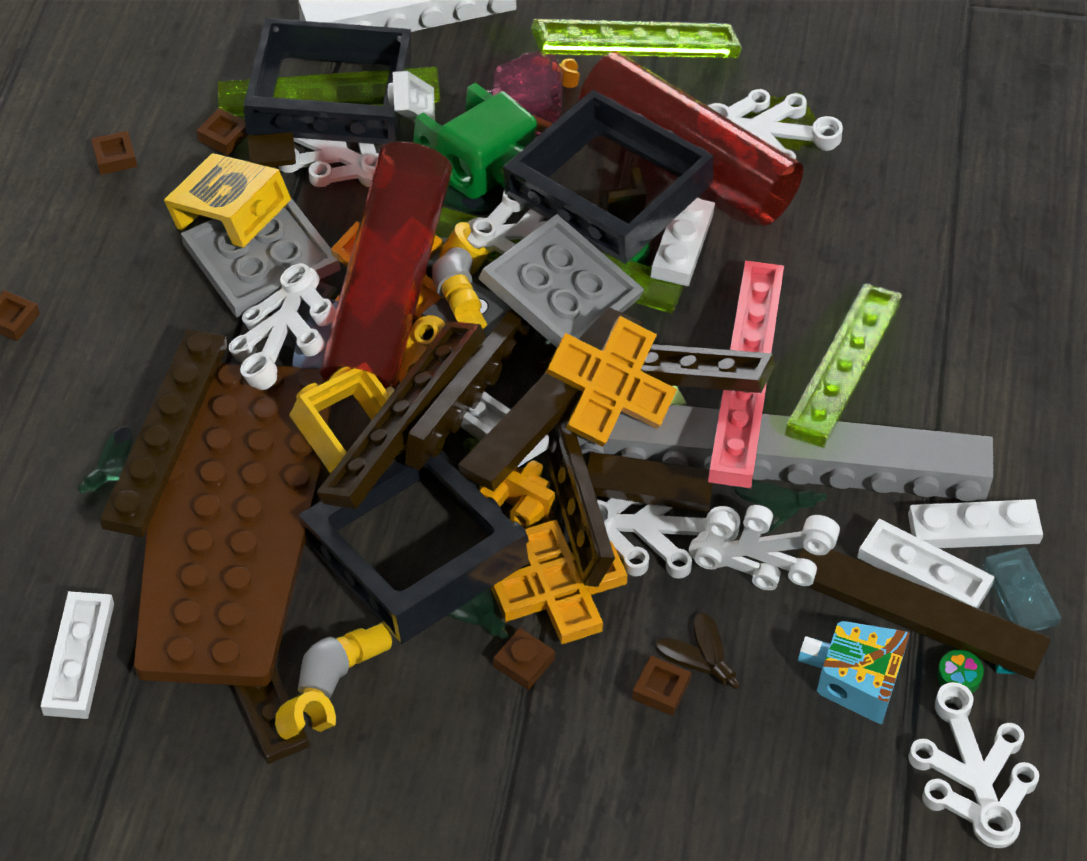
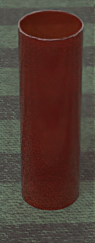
M611 52L604 56L587 76L579 101L590 91L595 90L714 155L713 184L706 191L762 226L770 225L776 221L794 199L804 173V167L801 162L620 52Z
M390 142L384 144L379 150L319 370L320 376L326 382L338 370L350 367L351 369L356 368L375 374L385 389L390 386L394 390L396 389L453 169L451 162L434 149L411 142Z

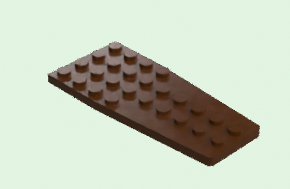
M220 363L147 528L134 659L136 674L140 680L259 687L270 683L306 541L305 529L301 526L299 514L315 505L323 471V462L289 415L297 401L296 395L309 384L317 383L319 386L329 381L330 377L335 373V369L326 368L324 373L317 369L277 366L276 382L268 389L259 390L251 387L241 374L240 368L242 364ZM332 405L318 412L328 427Z

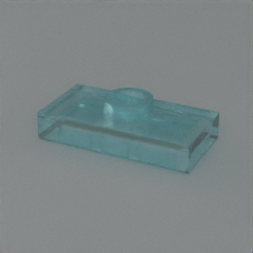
M1026 547L986 557L984 566L988 574L995 577L993 584L1013 623L1033 631L1059 625L1061 615Z

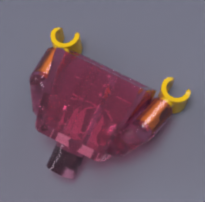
M546 47L533 53L526 52L515 60L499 65L494 72V87L486 91L493 96L505 91L536 118V134L541 135L561 117L563 86L574 88L578 85L580 77L577 71L578 64L571 58L563 60L561 64L558 63V59H556L551 47Z

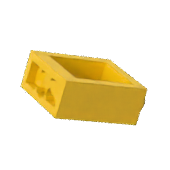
M366 362L353 369L346 366L338 370L330 377L329 381L319 386L317 383H312L304 387L296 395L297 401L289 415L330 474L347 452L318 412L353 394L372 421L390 397ZM407 443L403 446V448L397 455H399L407 449Z

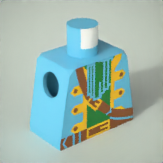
M841 621L837 623L831 644L805 636L798 661L822 669L817 692L821 696L876 723L882 724L910 633Z

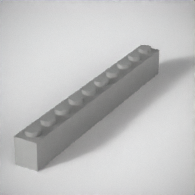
M670 405L661 426L657 429L621 411L603 447L578 434L576 435L584 461L587 463L590 452L710 470L720 409ZM762 414L753 479L790 481L800 485L807 483L829 485L839 489H869L880 493H908L921 497L957 498L967 502L975 500L986 501L993 480V437Z

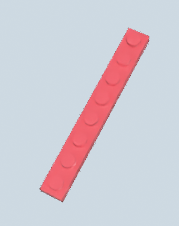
M745 260L730 350L761 353L772 352L783 278V265ZM766 385L762 393L723 390L708 482L745 488L752 487Z

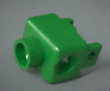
M474 83L467 87L465 113L443 126L424 112L415 117L413 146L435 162L434 174L467 198L472 200L478 199L499 185L505 189L503 166L535 140L537 121L530 112L505 91L493 96L477 83Z

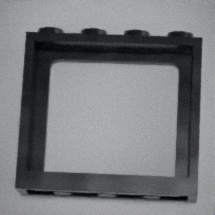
M265 18L244 102L246 134L265 135L293 132V138L396 145L401 114L394 111V106H391L389 103L388 85L393 83V72L409 71L411 62V29ZM286 58H302L387 65L390 67L383 106L274 98L282 61Z
M592 90L503 166L505 194L547 219H551L558 214L595 247L626 264L713 184L714 155L677 136L674 132L651 122L643 115L637 114L618 104L615 100ZM596 136L606 137L678 177L668 189L629 224L549 179L554 172Z
M406 450L397 455L357 509L326 505L320 501L299 514L301 526L305 529L306 544L401 644L529 563L526 545L529 539L524 528L517 521L511 522L502 513L500 506L492 497L486 498L477 490L474 481L464 477L452 466L449 457L442 450L436 458L430 457L421 470L405 464ZM428 476L489 537L403 591H395L337 531Z

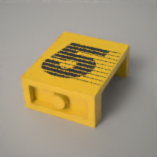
M212 153L164 199V202L178 230L184 231L199 215L222 221L232 245L244 248L291 200V197L279 169Z

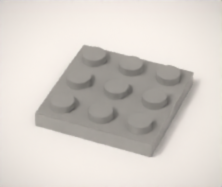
M292 198L244 248L232 245L222 221L212 219L181 233L183 245L236 318L243 315L250 307L260 304L279 291L282 287L280 283L282 274L286 269L295 264L303 263L309 268H313L319 275V279L340 271V261L332 256L331 248Z
M558 214L486 266L479 277L482 283L555 347H558L565 333L579 339L608 307L623 313L640 299L644 288Z

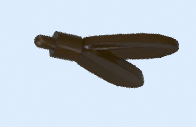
M700 612L694 620L693 629L698 647L676 639H660L656 642V650L665 659L699 672L712 673L724 686L729 684L733 689L740 687L739 681L735 678L736 672L724 661V650L718 627L708 614Z

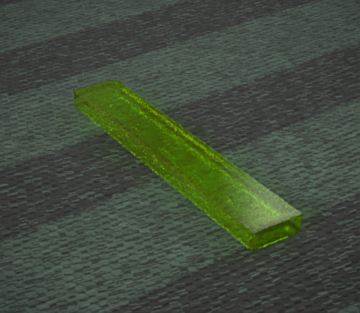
M534 19L531 26V31L541 54L738 58L742 50V46L731 24Z
M437 67L409 68L410 73L434 88V102H440ZM389 70L279 77L274 98L383 106ZM250 79L218 81V107L235 116L244 115V102Z
M864 284L787 422L785 436L825 448L900 306L902 294L870 284Z

